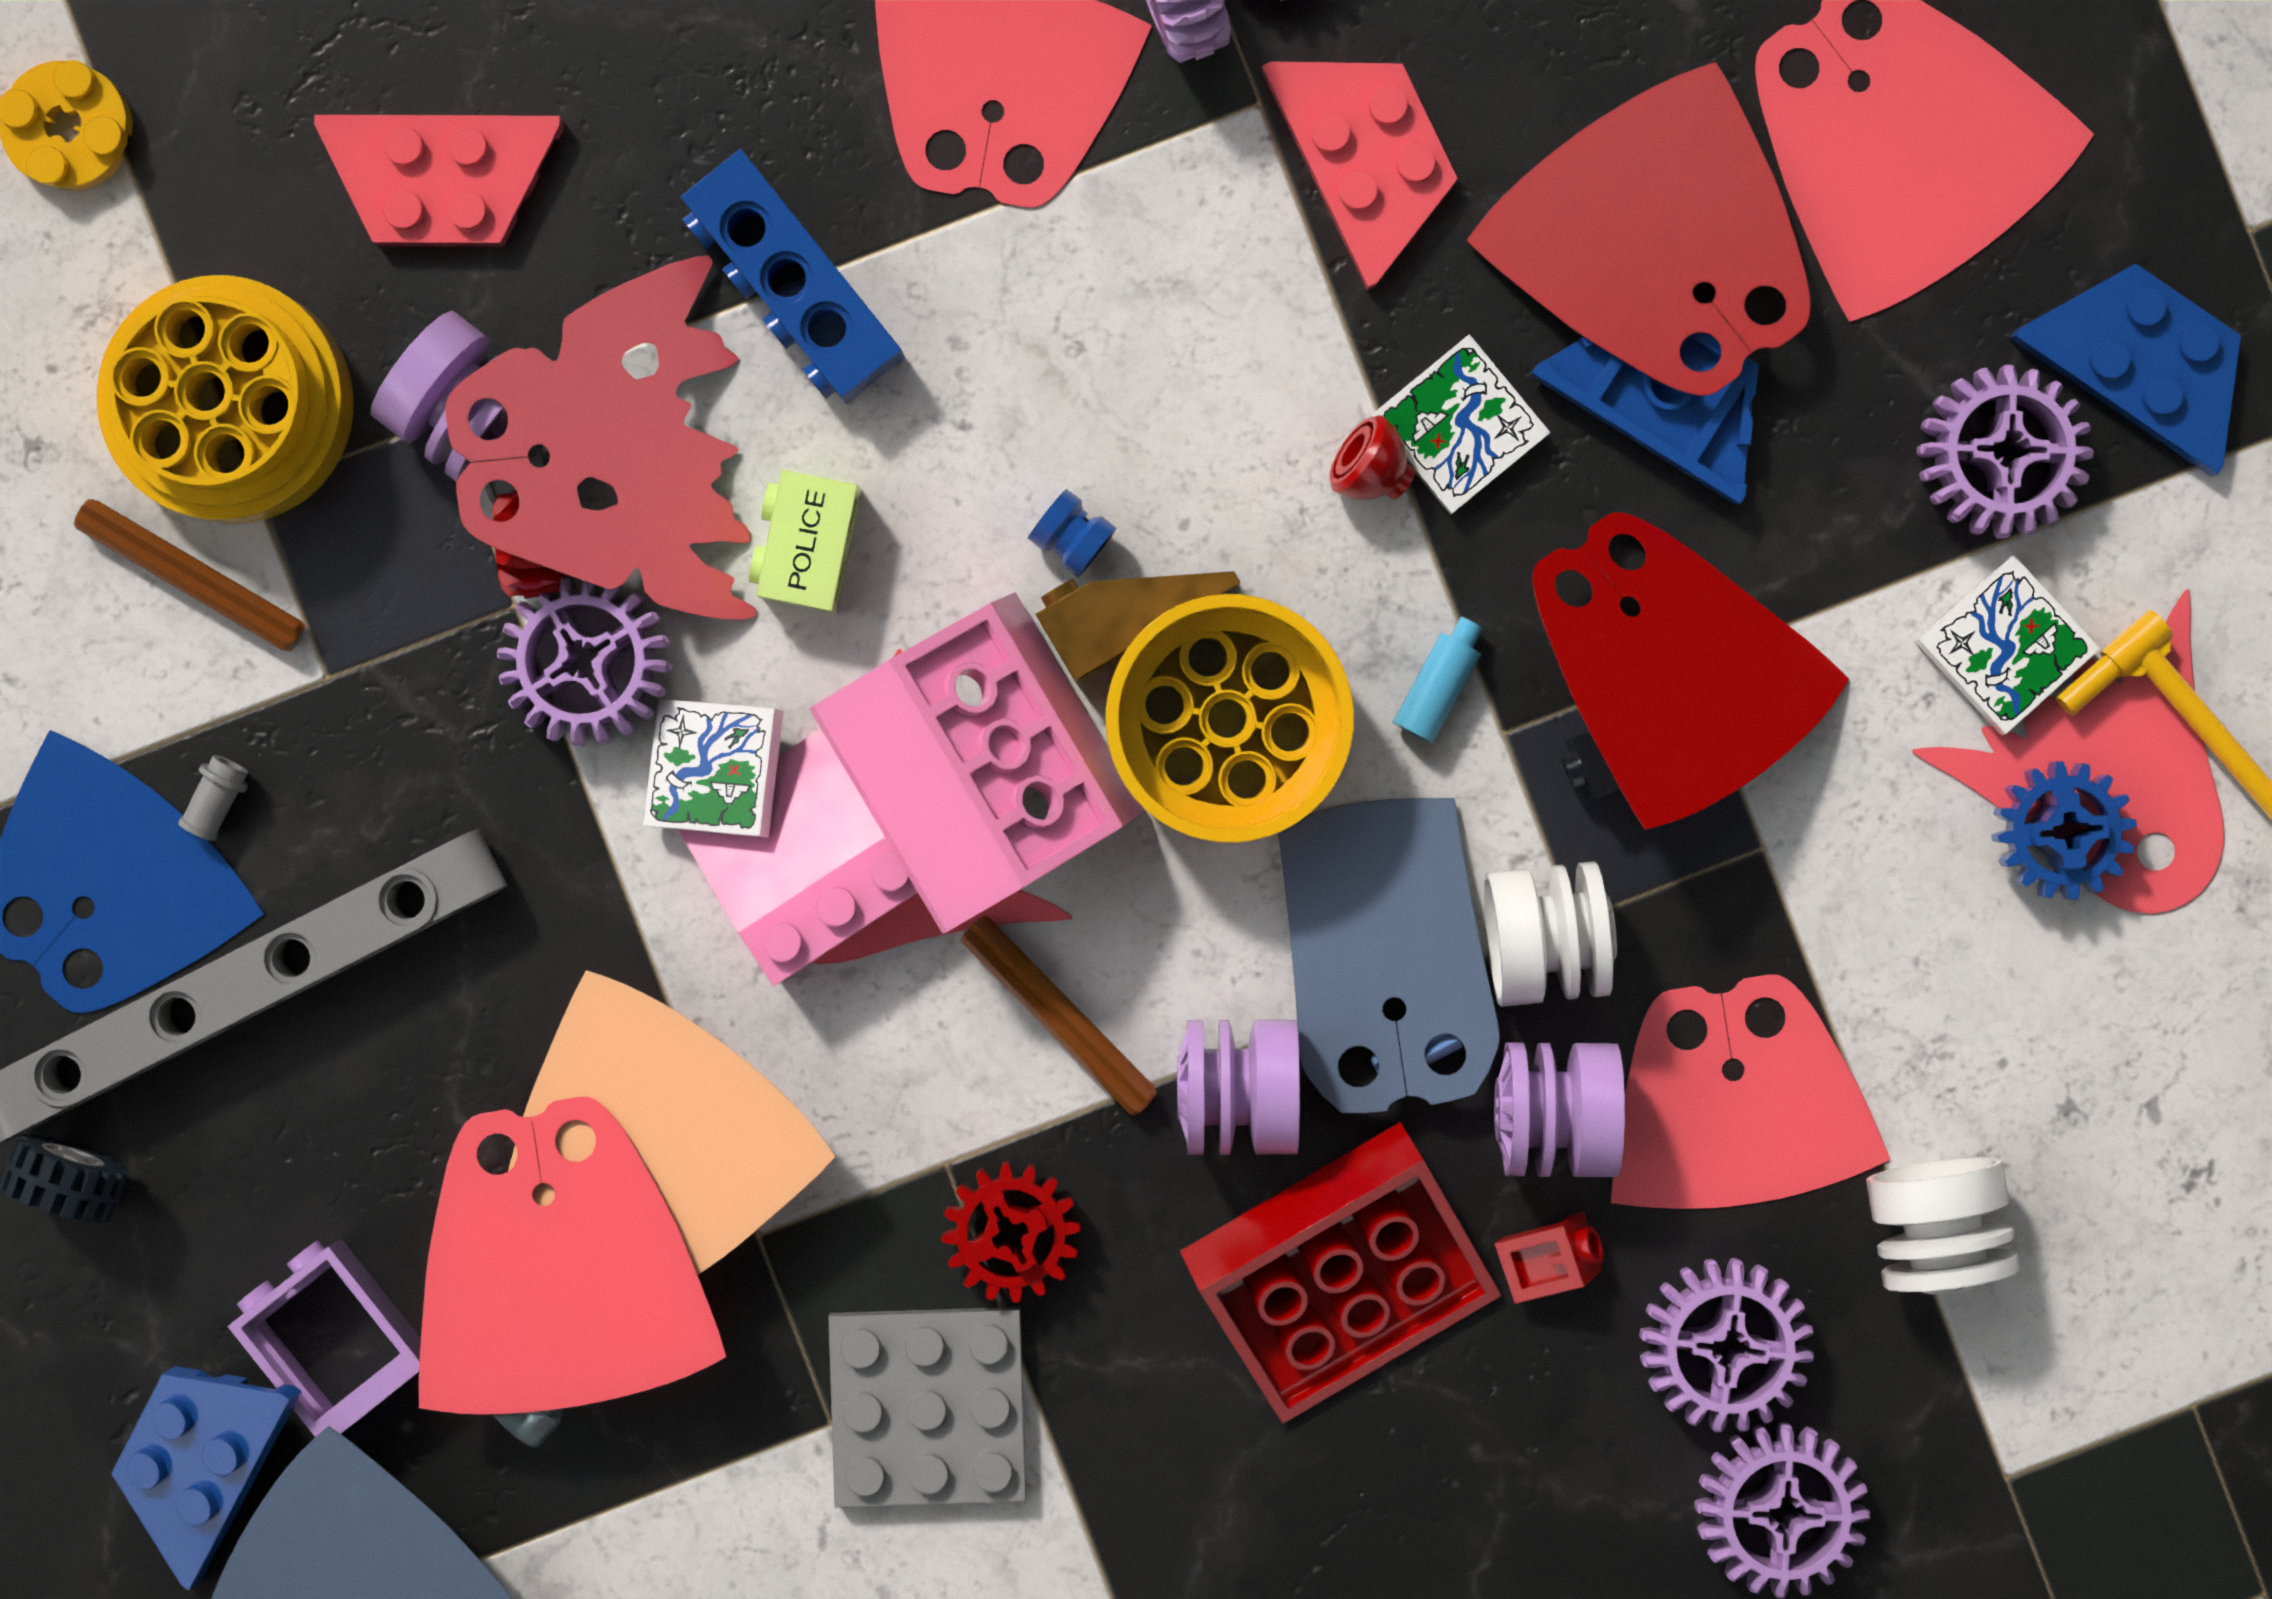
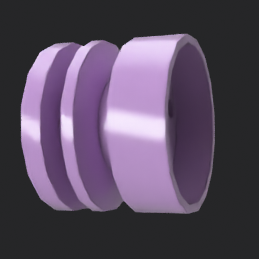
M451 310L442 314L427 326L394 364L379 387L371 406L370 415L407 443L420 438L433 427L434 429L425 447L424 457L435 465L447 460L444 473L454 481H457L467 466L473 462H469L451 447L445 415V404L453 389L480 368L487 354L490 339ZM484 398L472 405L469 411L468 422L476 436L483 440H495L505 433L508 426V416L506 410L499 402Z
M1187 1020L1186 1034L1180 1053L1177 1055V1116L1187 1142L1188 1155H1204V1126H1218L1220 1155H1230L1236 1126H1249L1251 1143L1256 1155L1298 1154L1300 1074L1297 1020H1254L1248 1048L1235 1049L1229 1020H1219L1218 1049H1204L1203 1020Z
M1505 1043L1502 1067L1499 1077L1496 1078L1494 1094L1495 1136L1502 1152L1505 1176L1525 1175L1529 1148L1534 1150L1537 1175L1540 1177H1550L1557 1148L1567 1149V1157L1574 1177L1619 1176L1624 1149L1625 1093L1623 1065L1618 1044L1574 1043L1569 1054L1566 1072H1557L1550 1043H1538L1535 1052L1534 1069L1531 1072L1528 1071L1525 1044Z

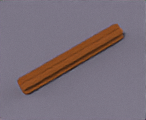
M88 499L76 514L73 525L77 530L278 649L291 651L302 637L305 625L301 620L100 501Z
M983 916L964 932L961 938L962 944L1130 1115L1135 1116L1154 1100L1157 1094L1155 1086L989 917Z

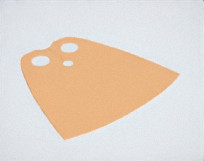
M587 970L562 1018L523 1117L537 1116L544 1112L552 1102L574 1097H590L606 1107L630 1138L664 1198L677 1224L697 1275L740 1245L801 1192L835 1158V1155L824 1139L799 1109L768 1079L728 1046L694 1022L645 993ZM572 1120L559 1128L555 1144L563 1158L579 1162L592 1154L596 1146V1136L593 1129L587 1123L581 1120ZM516 1145L508 1171L514 1167L517 1160ZM540 1183L534 1188L532 1197L538 1205L547 1206L554 1200L555 1192L548 1183Z

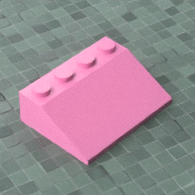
M821 729L778 756L769 838L679 830L735 929L773 987L918 893Z

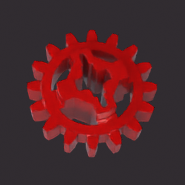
M1009 1161L1002 1163L999 1178L992 1179L991 1175L984 1168L977 1170L976 1176L979 1187L974 1190L970 1186L961 1183L956 1192L965 1203L964 1206H947L944 1213L945 1217L957 1223V1228L945 1231L941 1236L942 1243L957 1244L959 1249L948 1260L950 1268L966 1264L970 1271L966 1276L964 1285L970 1288L980 1279L987 1282L986 1296L987 1299L992 1301L998 1294L1000 1287L1009 1288L1013 1303L1020 1302L1023 1287L1030 1285L1039 1297L1046 1293V1286L1043 1277L1049 1274L1053 1278L1062 1281L1066 1276V1271L1058 1261L1060 1256L1076 1258L1078 1253V1247L1065 1241L1066 1235L1077 1233L1081 1228L1080 1221L1064 1218L1063 1213L1067 1212L1074 1205L1072 1196L1059 1199L1053 1196L1059 1180L1055 1176L1047 1179L1042 1185L1034 1181L1036 1165L1033 1164L1028 1165L1022 1177L1013 1175V1169ZM1004 1190L1026 1192L1037 1198L1040 1202L1030 1207L1015 1203L1010 1200ZM982 1201L984 1210L989 1218L986 1228L976 1234L975 1237L969 1239L968 1228L971 1214ZM1001 1212L1014 1225L1021 1222L1026 1224L1027 1228L1023 1231L1021 1237L1024 1256L1019 1247H1015L1010 1239H1004L999 1242L995 1237L1000 1232L1002 1225L1000 1219ZM1054 1224L1053 1245L1041 1262L1034 1247L1037 1235ZM992 1257L1012 1263L1017 1273L999 1272L988 1267L983 1262Z

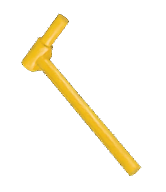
M2146 611L2100 652L2101 658L2056 697L2059 705L2069 715L2074 716L2117 677H2142L2146 674L2272 820V780L2166 659L2165 656L2171 649L2173 633L2167 623L2154 611Z

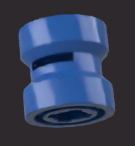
M1065 489L1036 524L1028 539L1041 550H1053L1061 556L1063 567L1079 578L1101 552L1117 528L1102 516L1093 517L1088 520L1086 518L1088 513L1083 510L1082 500L1068 489Z

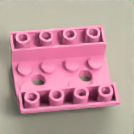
M1016 592L985 605L889 659L809 709L942 934L1039 879L1119 830L1145 811L1123 783L1108 747ZM958 675L971 677L977 682L982 693L979 706H969L960 700L955 689ZM1026 787L1039 790L1046 798L1048 813L1044 820L1030 816L1023 806V793Z

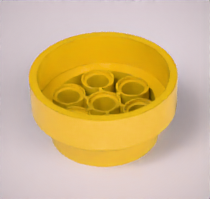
M230 275L195 277L169 285L152 294L140 303L118 327L109 342L99 370L97 383L98 419L107 448L117 466L128 480L150 499L175 512L209 522L222 524L252 523L270 519L298 506L318 490L335 469L347 445L353 420L354 397L349 369L340 347L326 326L307 308L280 291L261 282ZM200 316L205 325L204 336L196 346L184 349L179 339L180 328L189 318ZM264 330L269 341L266 354L256 362L247 363L242 353V345L245 338L254 331ZM156 364L161 374L159 387L151 395L141 397L136 389L137 375L145 366ZM212 378H220L225 389L224 398L216 408L204 411L199 403V391L206 381ZM282 391L288 399L287 414L280 422L267 425L262 417L263 402L270 394ZM175 425L180 433V446L174 455L161 459L155 448L156 437L165 427ZM238 439L244 448L243 462L235 471L224 473L218 462L219 451L226 442Z
M1219 594L1193 599L1175 606L1149 623L1135 637L1120 659L1112 677L1107 696L1105 726L1107 742L1116 770L1127 789L1146 811L1172 829L1188 836L1215 842H1244L1265 838L1289 828L1310 814L1325 799L1340 777L1348 758L1354 730V708L1352 693L1344 668L1333 648L1313 625L1287 607L1270 600L1242 594ZM1210 639L1216 641L1224 650V666L1214 676L1199 675L1190 666L1189 651L1192 645L1199 640ZM1262 653L1277 654L1284 660L1287 666L1286 680L1275 690H1266L1259 687L1252 677V664ZM1156 687H1171L1181 696L1183 704L1181 714L1171 723H1157L1147 714L1145 707L1146 698ZM1218 701H1234L1244 712V725L1240 732L1232 737L1224 738L1218 736L1210 728L1208 722L1209 711ZM1285 713L1299 716L1305 723L1307 731L1303 744L1292 751H1285L1277 747L1271 736V728L1274 721ZM1179 747L1193 749L1198 753L1202 762V770L1198 778L1192 783L1185 785L1176 784L1171 781L1165 771V761L1168 755ZM1249 760L1261 768L1264 775V783L1256 795L1249 798H1240L1230 790L1228 775L1235 764Z

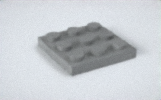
M1020 1307L830 1313L828 1320L835 1508L1026 1501Z

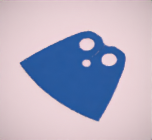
M49 730L19 790L0 838V953L6 959L13 961L23 960L31 964L41 976L43 990L56 1002L70 1012L76 1013L92 1012L114 1005L199 960L263 916L264 913L236 872L209 840L200 838L178 825L183 815L168 801L114 762L70 738ZM81 896L90 898L94 903L95 910L86 919L75 917L72 910L74 900ZM29 897L35 900L42 909V925L31 936L17 937L11 934L4 925L3 911L6 905L14 898ZM80 948L90 949L97 953L103 964V974L99 982L87 989H80L70 985L63 973V963L67 955Z

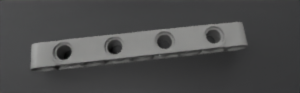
M476 829L461 835L1 1069L0 1143L11 1140L503 890L508 885L480 830ZM407 881L417 884L422 889L425 897L424 907L415 917L404 914L397 903V893L400 887ZM293 939L304 943L310 954L309 966L301 975L290 971L284 961V950ZM178 998H183L190 1002L196 1014L195 1023L188 1032L178 1029L171 1019V1007ZM65 1056L75 1060L81 1071L80 1082L74 1090L64 1086L59 1080L57 1073L58 1065Z

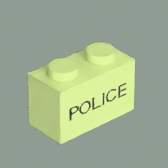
M782 469L779 484L768 483L761 514L762 520L771 521L766 546H755L749 571V582L758 584L756 596L765 600L837 614L862 492L858 485Z

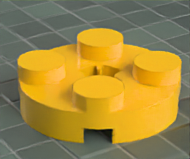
M56 60L39 64L22 74L13 83L11 89L1 96L0 138L3 148L10 161L21 173L39 183L61 190L82 191L106 181L119 169L125 156L122 153L127 146L128 135L132 136L133 120L130 107L123 93L109 78L78 60ZM61 111L68 115L78 113L81 118V127H73L79 134L69 142L61 135L52 136L51 124H55L53 119Z

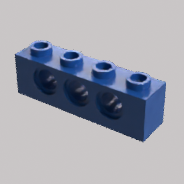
M741 148L680 196L692 211L682 219L706 250L717 242L732 261L722 269L745 299H748L757 292L771 310L762 320L785 349L797 342L809 357L811 362L802 370L825 399L834 392H837L845 404L849 403L905 358L899 345ZM754 216L765 221V234L759 243L750 247H742L734 243L733 230L741 219ZM787 266H796L804 270L806 281L803 289L798 294L791 297H782L773 292V278L780 269ZM830 315L843 319L846 324V332L841 342L832 347H821L813 342L812 330L819 319Z

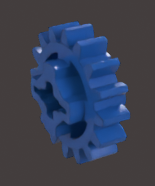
M2063 761L2049 762L2048 778H2045L2044 774L2037 768H2029L2024 771L2025 780L2028 784L2026 789L2017 785H2008L2004 789L2008 797L2014 801L2011 808H1995L1993 815L2006 821V830L1992 834V841L2007 843L2010 850L1998 862L2002 867L2020 866L2021 870L2015 879V883L2019 886L2027 887L2036 880H2039L2037 892L2038 896L2052 898L2057 891L2058 885H2060V891L2064 899L2067 900L2079 899L2080 884H2083L2088 891L2093 893L2103 891V883L2099 875L2105 873L2120 877L2124 871L2114 860L2117 853H2133L2135 849L2129 842L2121 840L2122 831L2130 830L2137 826L2135 819L2121 818L2118 811L2129 802V797L2127 794L2108 795L2107 791L2113 781L2109 774H2100L2092 781H2089V764L2076 763L2068 776ZM2074 790L2086 795L2095 804L2100 815H2093L2081 806L2079 793H2075ZM2041 796V809L2030 822H2025L2029 809ZM2063 822H2070L2074 825H2087L2086 830L2074 831V835H2068L2064 837V840L2055 839L2054 836L2040 835L2041 831L2053 830V826H2059ZM2098 839H2102L2098 852L2087 864L2086 854ZM2036 846L2046 854L2048 866L2053 867V872L2041 866L2032 857L2027 847Z

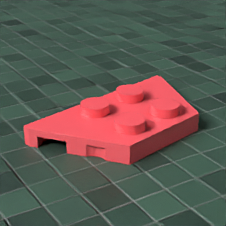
M1272 61L1262 65L1261 69L1265 80L1366 290L1375 287L1391 264L1412 240L1458 178L1403 64Z
M314 115V125L372 242L377 246L504 247L518 221L517 213L523 201L530 197L540 177L538 172L554 140H559L563 132L564 122L560 116Z

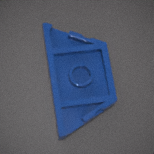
M2134 264L2020 327L2009 338L2208 475H2216L2222 469L2241 335L2139 265Z
M1704 332L1688 336L1680 347V358L1683 364L1697 372L1708 371L1714 368L1721 357V347L1718 341L1712 335ZM1583 336L1572 345L1537 364L1529 375L1734 505L1741 504L1745 498L1747 484H1744L1747 452L1748 446L1751 445L1753 418L1751 417L1752 401L1756 395L1759 366L1758 363L1746 357L1743 362L1742 371L1736 379L1711 395L1698 396L1679 391L1651 378Z
M175 1366L161 1375L111 1474L177 1580L188 1591L202 1582L302 1392L297 1387L283 1384L276 1389L248 1385V1378L227 1374L221 1377H212L203 1370Z

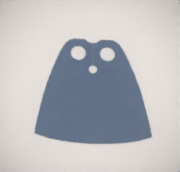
M328 1426L295 1457L267 1493L240 1536L211 1599L513 1598L480 1559L438 1515L366 1453L332 1427Z

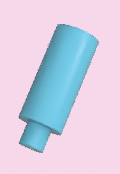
M1460 617L1451 636L1444 633L1439 634L1392 721L1393 724L1430 744L1434 743L1481 656L1478 651L1473 649L1483 630L1481 626L1464 617Z

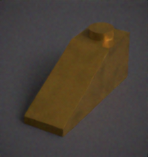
M1234 571L1090 581L1080 588L1075 580L1071 579L1043 595L1041 600L1046 608L1035 615L1076 683L1123 655L1135 637L1161 614L1193 599L1226 594L1238 587L1241 582Z

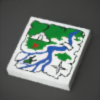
M1470 334L1370 416L1382 415L1395 426L1406 447L1407 463L1415 468L1417 476L1449 515L1454 513L1550 433Z
M2015 555L2009 556L1915 641L2000 735L2007 734L2100 650L2097 644Z
M658 699L643 825L654 828L769 838L784 711L775 708Z

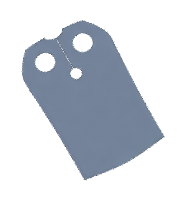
M1455 798L1385 799L1348 804L1308 814L1298 823L1278 832L1290 929L1299 1054L1301 1065L1308 1078L1321 1095L1341 1113L1388 1111L1389 1106L1393 1102L1407 1095L1425 1099L1430 1105L1475 1095L1489 1073L1498 1049L1500 1035L1471 898ZM1392 997L1400 998L1407 1007L1405 1016L1397 1021V1027L1396 1021L1387 1019L1382 1011L1385 1001ZM1441 1034H1451L1457 1037L1464 1044L1466 1050V1060L1462 1068L1450 1075H1440L1432 1071L1425 1059V1049L1428 1042ZM1355 1046L1370 1049L1377 1056L1379 1062V1072L1376 1079L1364 1087H1353L1346 1084L1338 1071V1061L1341 1055L1347 1049Z

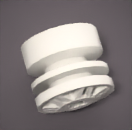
M1596 862L1578 863L1575 892L1573 893L1566 867L1563 865L1552 866L1548 895L1538 896L1533 876L1527 868L1485 873L1484 912L1488 954L1497 1002L1501 1007L1542 1003L1546 991L1547 973L1557 972L1561 989L1568 1000L1578 999L1580 969H1584L1586 982L1593 997L1610 996L1613 986V965L1617 956L1616 926L1612 902L1606 894L1602 875Z
M1977 1157L1932 1161L1885 1170L1873 1174L1866 1179L1873 1221L1878 1224L1904 1227V1233L1890 1237L1877 1245L1880 1257L1904 1260L1886 1266L1881 1271L1883 1287L1887 1290L1922 1292L1923 1294L1956 1293L1982 1287L1988 1282L2012 1276L2020 1270L2017 1252L2007 1249H1990L2011 1242L2015 1238L2014 1228L2007 1224L1982 1222L1981 1216L2005 1207L2009 1203L2003 1160Z

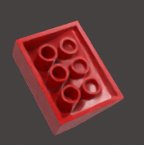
M1401 1122L1180 1251L1200 1294L1282 1424L1502 1296Z

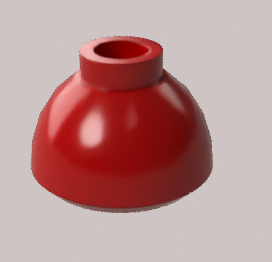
M1377 415L1363 420L1353 429L1338 450L1330 469V484L1334 492L1355 500H1372L1383 495L1396 500L1405 493L1414 478L1415 468L1407 463L1406 447L1395 426L1384 416Z

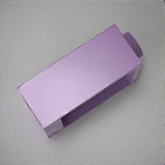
M343 1239L325 1249L317 1240L287 1263V1266L294 1274L278 1287L274 1288L266 1280L240 1300L237 1306L244 1314L227 1326L276 1388L287 1384L293 1385L302 1391L293 1410L315 1437L328 1426L341 1434L419 1372L421 1346L420 1336ZM331 1267L400 1352L397 1357L335 1406L331 1404L265 1321Z

